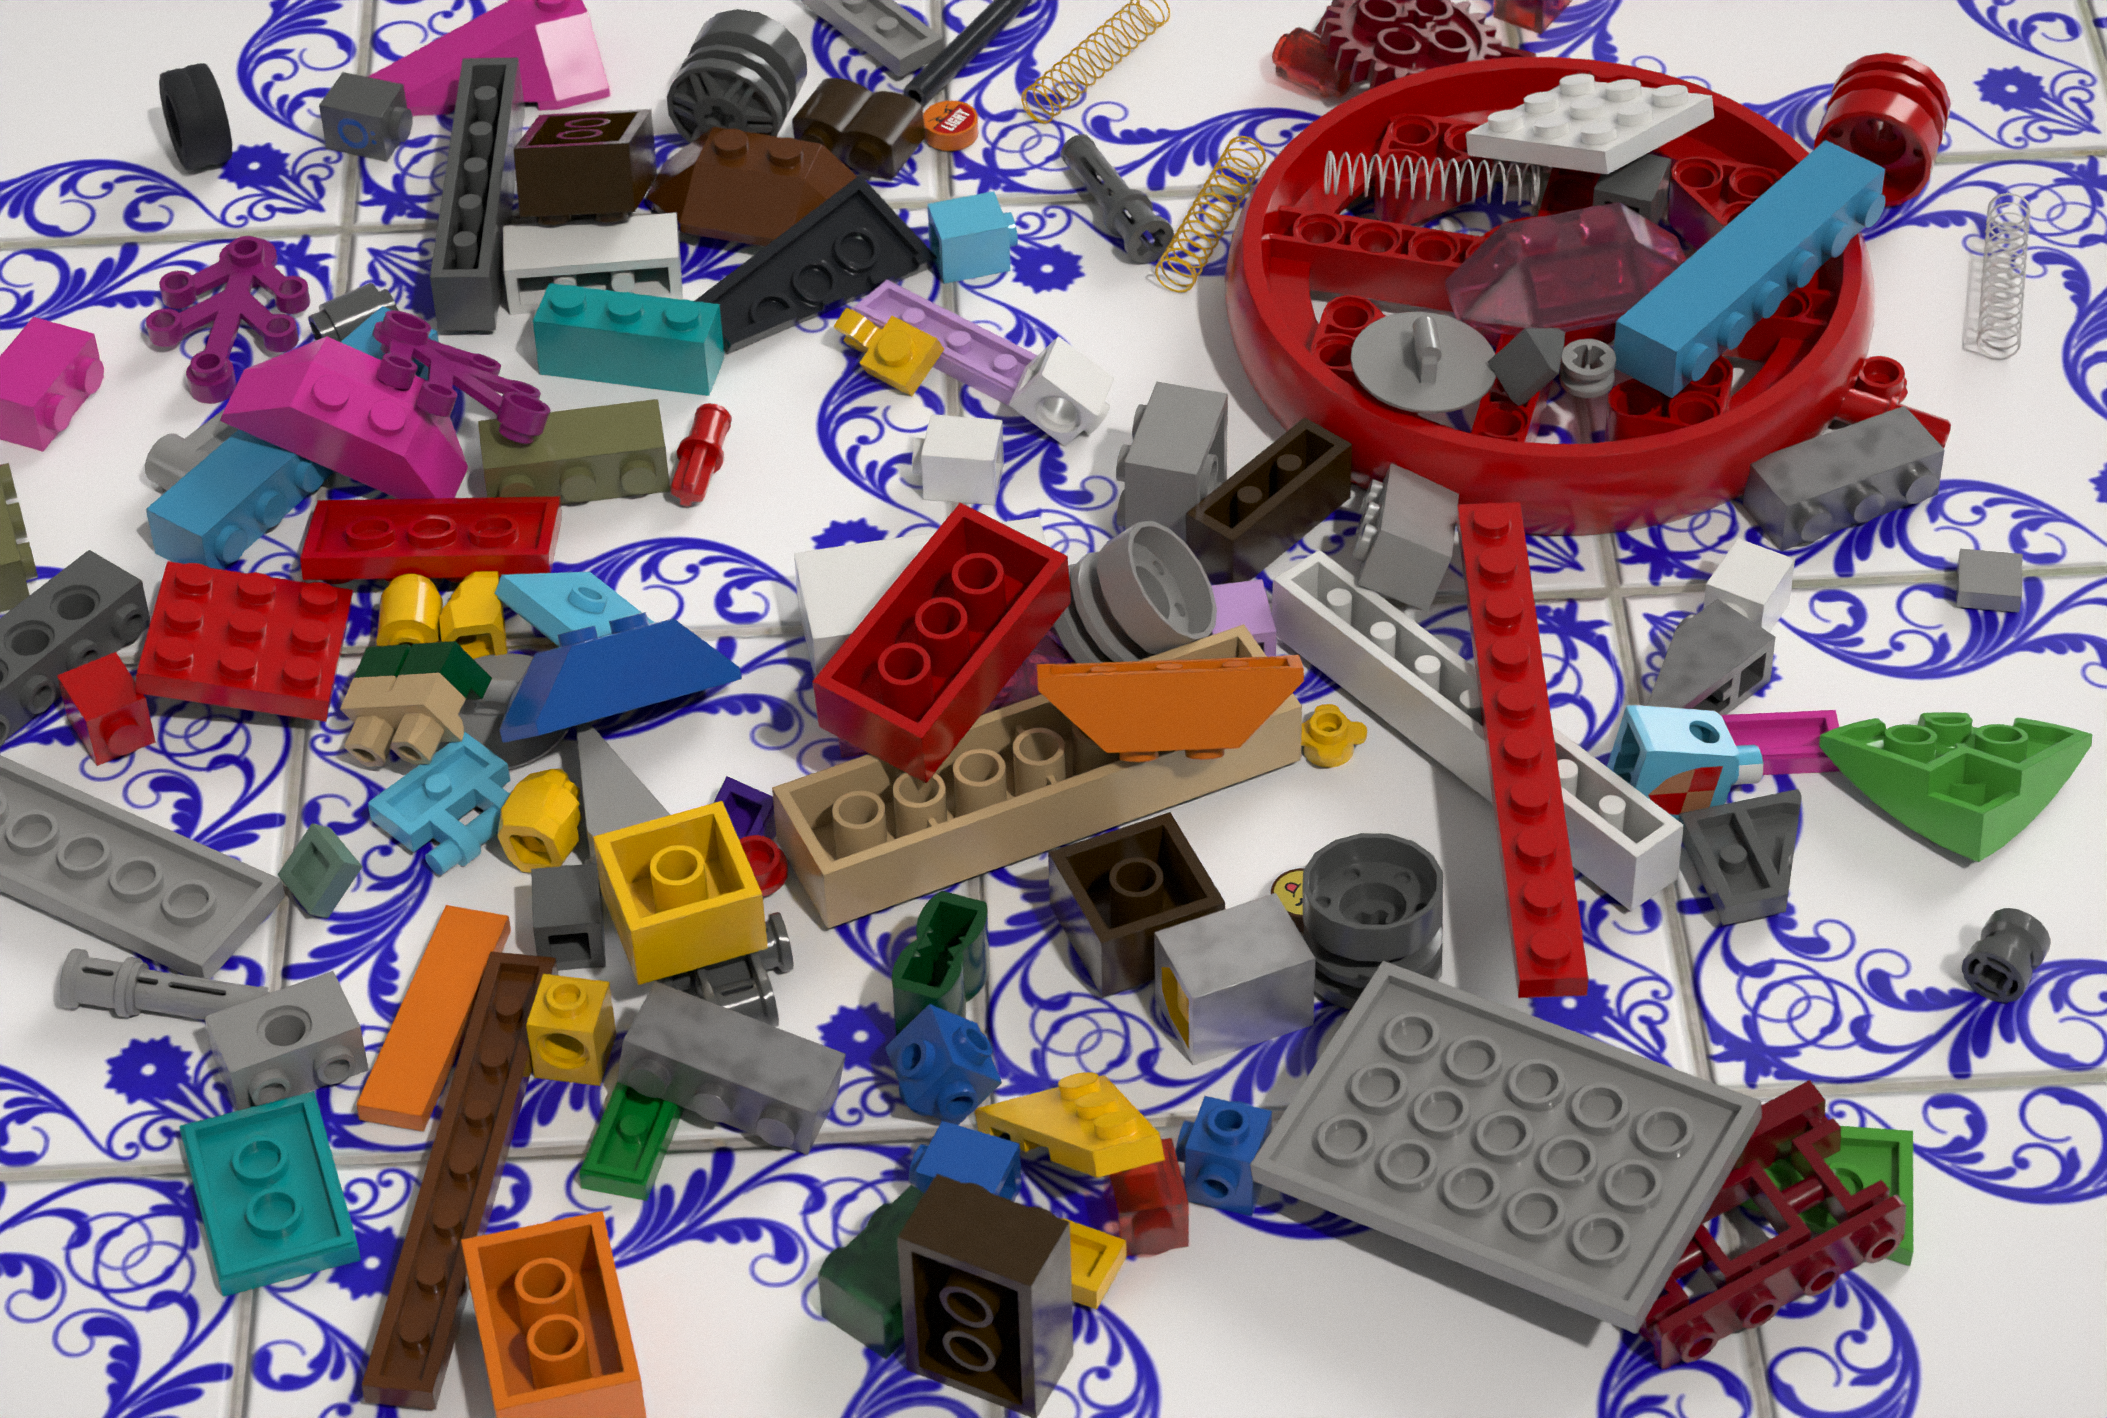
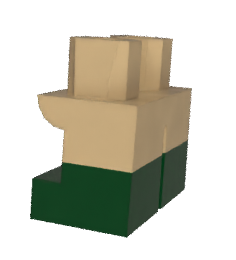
M456 641L413 644L412 647L409 644L366 647L340 708L354 722L344 746L361 764L367 767L384 766L391 749L402 760L414 765L430 764L439 743L462 741L464 726L458 714L465 700L483 699L492 677Z

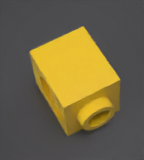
M543 974L526 1024L534 1078L595 1086L601 1085L616 1038L610 982Z

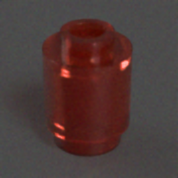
M1302 27L1293 29L1289 34H1283L1277 41L1272 54V61L1276 64L1275 71L1278 78L1323 98H1328L1330 95L1341 98L1349 91L1353 84L1350 82L1352 70L1337 71L1334 68L1337 58L1325 57L1326 45L1320 43L1321 35Z

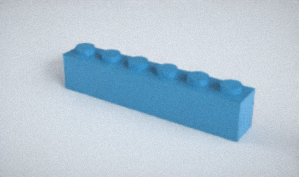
M1825 140L1616 321L1614 341L1615 369L1671 398L1692 380H1700L1712 362L1727 349L1732 350L1736 348L1748 330L1762 318L1767 319L1771 317L1784 298L1797 287L1802 288L1807 285L1820 266L1829 258L1838 257L1845 250L1849 241L1864 227H1872L1877 222L1885 206V196L1882 195L1885 168Z
M382 306L343 339L341 343L382 360L385 353L381 351V343L373 337L372 333L375 324L383 321L386 312L391 310ZM431 328L428 338L439 342L437 331ZM415 358L413 362L418 366L415 375L427 380L429 367ZM237 430L146 508L155 554L171 562L183 564L199 563L209 568L224 570L229 564L237 561L244 551L271 527L279 524L288 512L311 492L316 491L335 471L242 430Z

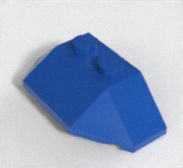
M646 612L609 621L611 634L598 637L595 625L558 634L560 647L536 653L511 695L499 730L502 742L540 736L741 680L740 668L674 618L649 624Z

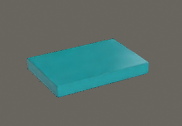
M314 1091L179 1126L223 1297L361 1260L358 1243Z

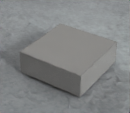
M1960 548L1957 562L1956 607L2019 612L2022 600V554Z

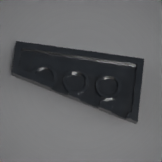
M859 175L694 301L720 304L724 351L729 354L869 295L886 280L897 283L933 267L937 257L868 182Z

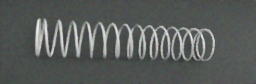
M1329 151L1326 157L1324 176L1326 195L1329 193L1331 186L1332 163L1334 195L1337 194L1340 170L1346 155L1349 168L1350 196L1353 193L1357 164L1360 156H1362L1365 197L1368 196L1371 170L1376 157L1380 171L1381 198L1383 197L1386 172L1391 158H1393L1395 168L1396 199L1399 195L1402 170L1407 158L1411 175V199H1414L1416 177L1422 159L1426 171L1427 201L1429 200L1431 179L1437 160L1441 169L1442 201H1444L1446 182L1452 161L1455 163L1457 174V202L1460 201L1463 174L1468 162L1472 172L1473 203L1475 202L1478 176L1483 163H1485L1487 170L1488 204L1491 201L1493 178L1499 163L1503 175L1504 205L1506 204L1508 180L1513 165H1516L1518 174V205H1521L1523 182L1529 166L1532 168L1531 203L1533 207L1537 204L1539 197V165L1527 164L1521 178L1520 169L1516 162L1510 165L1507 176H1505L1504 166L1501 161H1498L1493 168L1490 179L1489 166L1485 160L1480 162L1475 177L1473 163L1470 159L1465 161L1459 176L1457 161L1452 158L1448 163L1444 177L1443 164L1439 157L1434 160L1429 175L1427 161L1422 156L1417 162L1413 176L1412 162L1407 155L1401 163L1398 175L1397 162L1393 155L1388 157L1384 173H1382L1381 159L1378 154H1375L1371 159L1367 175L1365 156L1362 153L1358 154L1352 173L1350 157L1345 152L1341 156L1336 175L1334 154ZM1328 163H1329V178H1328V186H1327Z
M2015 193L1997 195L1992 198L1987 208L1984 264L1976 344L1978 350L1984 356L1999 360L2014 356L2020 350L2022 337V311L2025 296L2024 281L2026 278L2027 242L2029 238L2031 207L2024 197ZM2006 195L2021 198L2028 207L2026 209L2018 203L2006 202L1995 206L1990 211L1993 202ZM2016 205L2023 208L2027 215L2024 217L2015 212H2004L1992 217L1991 214L2000 206ZM2005 214H2014L2020 216L2023 220L2018 223H2001L1996 218ZM2000 225H2002V226H2015V225H2017V226H2020V227L2014 228V229H2008V228H2003V227H2001ZM1998 227L2001 230L2007 231L1995 234L1993 229ZM2023 229L2025 231L2023 235L2015 232H2008ZM2001 234H2014V235H2017V236H2019V237H2017V238H2010V239H2009V238L2001 237V236H1999V235H2001ZM1995 237H1998V238H2000V239H2002V240H2008V241H2002V242H1999V243H1994V242L1992 241V239L1995 238ZM2020 238L2024 240L2022 245L2012 241ZM2003 243H2009L2017 245L2018 247L2005 248L1999 245ZM1995 246L2003 250H2016L2021 248L2023 252L2021 254L2012 251H2001L1993 253L1991 249ZM2011 253L2017 256L2006 258L2000 257L1998 254ZM1994 256L2004 260H2013L2021 258L2022 262L2021 264L2012 261H1999L1993 263L1990 259ZM2011 263L2017 266L2006 268L1997 264ZM1995 266L1999 269L2011 270L2019 267L2022 271L2020 274L2012 271L1992 273L1990 268ZM2000 273H2010V274H2013V275H2016V276H2014V277H2001V276H1998V275H1996V274H2000ZM1995 276L2000 279L2008 280L2015 279L2018 277L2021 279V282L2019 284L2011 281H1997L1992 283L1989 280V278ZM1999 283H2010V284H2013V285H2015V286H2013V287H2001V286H1997L1996 284H1999ZM1991 286L2000 289H2014L2018 287L2020 289V292L2018 294L2010 291H1996L1991 293L1988 290V288H1990ZM1998 293H2009V294H2012V295H2014V296H2011V297H2001V296H1997V295H1995V294H1998ZM1990 296L2000 299H2013L2017 297L2020 301L2017 304L2009 301L1991 303L1987 298ZM1997 303H2008V304H2011V305H2013V306H2010V307H2001V306H1996V305H1994V304H1997ZM1990 306L2000 309H2011L2016 307L2019 311L2017 312V314L2011 313L2009 311H1995L1990 313L1987 310V308ZM1997 313H2007V314H2010V315H2012V316H2009V317H2000V316H1996V315H1994V314H1997ZM1990 315L1999 319L2015 317L2018 319V322L2016 324L2007 321L1989 323L1986 318ZM1996 323H2006V324H2009V325H2012V326L2003 327V326H1995V325H1993V324H1996ZM2013 327L2016 328V329H2017V332H2015L2014 330H2012V329H2010V328H2013ZM1996 328L2011 331L2013 335L1998 337L1987 331ZM1986 333L1997 339H2010L2016 336L2017 341L2008 347H1997L1987 343L1982 335ZM1980 339L1986 345L1996 349H2010L2017 344L2018 348L2009 356L1995 357L1984 351L1981 347Z

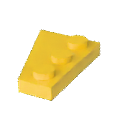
M1092 1072L1072 1074L1062 1078L1058 1082L1059 1087L979 1107L974 1111L979 1132L996 1137L1002 1136V1133L1005 1132L1009 1133L1010 1140L1019 1143L1020 1150L1025 1152L1037 1147H1047L1052 1162L1096 1178L1165 1160L1160 1133L1105 1075L1099 1076Z

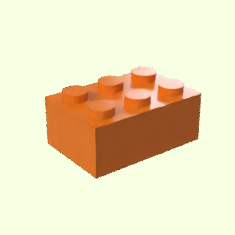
M603 1211L461 1240L495 1418H646L640 1372Z

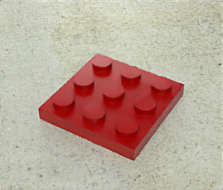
M167 561L137 669L135 693L327 722L351 612L353 590L333 587L323 582L306 583L274 578L257 572L241 573L209 568L199 563L183 564Z

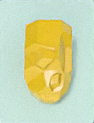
M498 571L473 572L466 576L451 595L449 602L442 608V613L439 616L441 642L456 641L473 659L492 654L497 656L508 653L503 602L495 595L500 581Z
M548 769L529 774L516 784L501 809L497 837L507 858L522 872L531 873V869L562 866L579 841L577 826L582 819L578 808L580 805L578 802L580 788L569 780L568 774L563 769Z

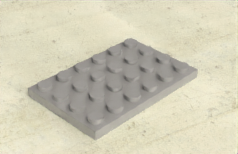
M1383 961L1258 1151L1250 1167L1253 1181L1637 1333L1760 1122L1762 1108L1761 1100Z

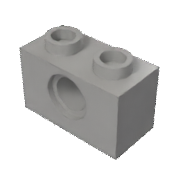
M334 971L204 1016L215 1064L237 1111L304 1094L329 1084L340 1083L349 1077L369 1070L360 1024Z

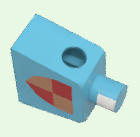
M1628 705L1625 708L1607 767L1679 821V813L1725 804L1731 785L1759 783L1763 774V759L1757 745L1736 746L1722 716L1715 711Z

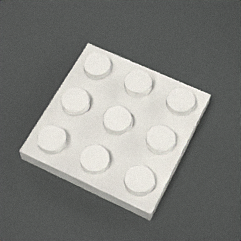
M1574 74L1562 78L1560 86L1548 92H1539L1526 96L1524 104L1512 110L1490 114L1488 122L1465 133L1467 151L1469 156L1609 174L1713 119L1712 95L1688 93L1687 87L1682 85H1668L1654 89L1641 87L1640 81L1633 79L1604 83L1594 81V76L1590 74Z

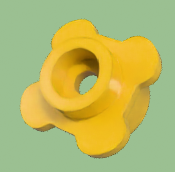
M1333 704L1317 706L1312 717L1302 723L1301 746H1303V753L1308 761L1320 767L1331 768L1345 764L1353 756L1354 744H1362L1367 739V727L1362 722H1352L1347 719L1346 715L1340 712L1339 707Z

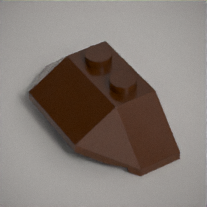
M712 127L664 162L646 196L647 206L653 211H658L659 214L676 213L678 231L681 233L767 246L857 176L823 144L801 141L790 137L782 138L745 132L739 129Z

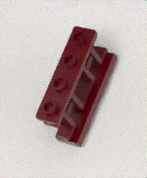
M1810 1080L1761 1105L1762 1118L1639 1328L1638 1332L1645 1342L1651 1341L1653 1344L1654 1358L1662 1369H1667L1682 1360L1684 1362H1693L1704 1357L1716 1346L1719 1340L1743 1327L1754 1329L1765 1324L1777 1313L1780 1307L1804 1294L1815 1296L1826 1291L1838 1280L1841 1274L1865 1261L1870 1264L1882 1261L1891 1255L1904 1239L1906 1205L1898 1195L1889 1197L1890 1189L1882 1179L1851 1195L1824 1161L1827 1157L1840 1151L1841 1127L1834 1118L1828 1120L1825 1116L1826 1100ZM1791 1156V1164L1803 1180L1780 1192L1764 1170L1772 1166V1163ZM1752 1199L1778 1235L1729 1260L1703 1224ZM1822 1202L1838 1225L1811 1239V1231L1799 1217V1214ZM1702 1267L1718 1290L1689 1305L1688 1295L1676 1280Z

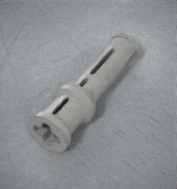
M74 948L68 953L60 979V1001L63 1007L75 1009L83 1003L114 1008L118 1016L128 1018L133 1015H139L142 1010L205 1020L204 1016L269 994L270 992H268L269 988L265 986L241 985L202 977L149 970L147 963L135 957H127L124 962L89 957L85 949Z

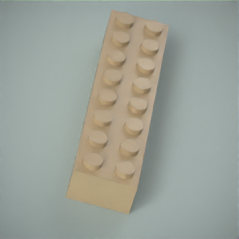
M1243 624L1139 661L1267 656ZM1292 693L1240 748L1224 749L1225 755L1220 758L1206 760L1190 759L1185 757V750L1159 751V758L1152 761L1128 762L1120 760L1119 753H1106L1041 694L981 715L927 783L872 754H867L772 787L777 842L829 929L1300 761L1302 705Z

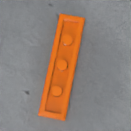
M450 905L445 906L356 1106L359 1120L425 1131L465 1039L490 951L502 952L511 933L509 916Z

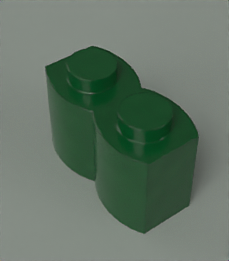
M940 891L923 907L916 925L917 939L900 953L892 970L896 1036L929 1004L966 1018V1003L974 998L982 989L990 970L988 910L986 902Z

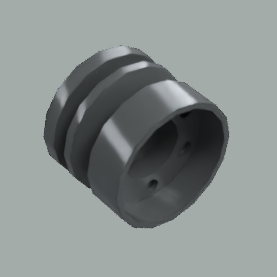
M742 9L719 12L703 24L687 58L683 61L679 72L672 82L667 94L668 115L678 133L689 143H692L712 127L739 129L745 132L777 137L808 75L806 55L797 38L780 22L760 12Z
M1359 833L1336 839L1314 853L1303 870L1302 887L1303 939L1315 957L1314 991L1330 1003L1351 1010L1383 961L1438 981L1442 976L1443 871L1433 854L1414 841L1383 833Z

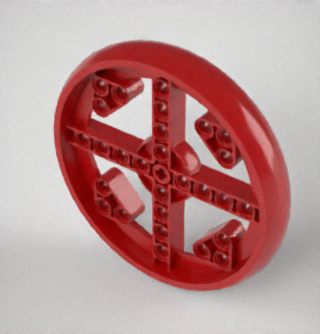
M1507 57L1476 60L1436 67L1400 77L1369 89L1339 104L1312 122L1290 141L1261 174L1241 210L1229 248L1225 272V306L1237 355L1253 389L1269 413L1286 432L1305 417L1352 444V484L1367 491L1372 479L1383 482L1390 464H1394L1459 494L1458 504L1520 502L1525 534L1571 536L1625 532L1671 523L1709 511L1744 495L1750 464L1770 453L1821 436L1827 430L1838 414L1846 395L1851 388H1854L1868 354L1874 328V278L1869 252L1862 232L1860 231L1849 241L1845 250L1838 257H1831L1820 266L1807 285L1802 288L1797 287L1784 298L1771 317L1767 319L1762 318L1748 330L1736 348L1732 350L1727 349L1712 362L1700 380H1692L1673 398L1634 378L1613 387L1608 394L1604 442L1582 444L1535 443L1553 379L1525 404L1518 406L1512 402L1496 376L1491 389L1481 398L1471 433L1431 421L1418 415L1417 412L1406 411L1388 405L1364 389L1355 377L1351 366V352L1357 336L1371 323L1386 317L1368 299L1466 314L1471 326L1490 344L1497 347L1495 355L1525 328H1559L1565 332L1564 347L1580 339L1598 340L1608 345L1615 340L1616 321L1678 267L1631 260L1626 249L1619 241L1590 235L1594 188L1601 173L1552 167L1538 216L1511 220L1494 227L1483 236L1410 225L1472 201V172L1469 162L1463 174L1460 201L1457 202L1454 161L1451 163L1446 182L1444 201H1442L1441 169L1437 160L1431 179L1429 200L1427 201L1426 171L1423 159L1417 172L1414 199H1411V175L1408 158L1403 166L1399 195L1396 199L1393 158L1390 159L1388 164L1383 197L1381 198L1380 171L1376 157L1371 170L1369 188L1375 184L1374 213L1380 220L1340 214L1353 200L1365 191L1362 156H1360L1357 164L1352 196L1349 195V168L1346 155L1340 170L1337 194L1334 195L1333 163L1330 191L1327 195L1325 194V163L1329 151L1334 154L1336 175L1341 156L1347 152L1351 161L1352 173L1358 154L1362 153L1366 160L1367 175L1371 159L1375 154H1378L1381 159L1382 173H1384L1388 157L1393 155L1397 162L1399 175L1401 163L1404 157L1408 155L1412 162L1413 176L1417 162L1423 156L1427 161L1429 175L1434 160L1439 157L1443 164L1444 177L1449 161L1454 158L1458 164L1459 176L1467 159H1470L1473 163L1475 177L1480 162L1485 160L1489 166L1491 179L1494 159L1469 156L1465 133L1488 122V116L1492 113L1512 110L1524 104V98L1528 95L1548 92L1560 86V80L1566 76L1590 74L1594 76V81L1604 83L1633 79L1640 81L1641 87L1654 89L1668 85H1682L1687 87L1688 93L1712 95L1714 118L1647 154L1671 159L1670 168L1672 170L1667 218L1671 226L1697 251L1810 154L1789 134L1765 117L1733 99L1703 86L1664 73L1625 64L1579 58ZM1328 163L1327 186H1328V178H1329V163ZM1485 163L1482 164L1479 172L1475 199L1488 193ZM1310 290L1344 295L1328 302L1318 324L1310 298ZM1723 356L1766 362L1763 368L1743 388L1731 396L1733 366Z

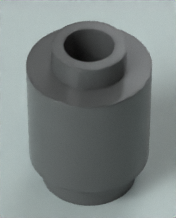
M368 283L320 304L319 312L308 316V321L315 340L327 336L341 342L382 306L398 311V308L387 289L378 291L372 283Z

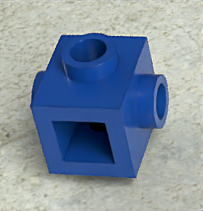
M931 1004L918 1014L885 1047L900 1084L899 1094L908 1108L920 1116L926 1117L929 1115L942 1121L959 1125L1002 1084L991 1057L992 1046L986 1036L980 1031L978 1023Z
M1204 1096L1195 1122L1184 1121L1176 1146V1161L1185 1163V1201L1248 1216L1253 1215L1263 1185L1253 1181L1250 1164L1272 1132V1111L1253 1107L1241 1101H1226Z

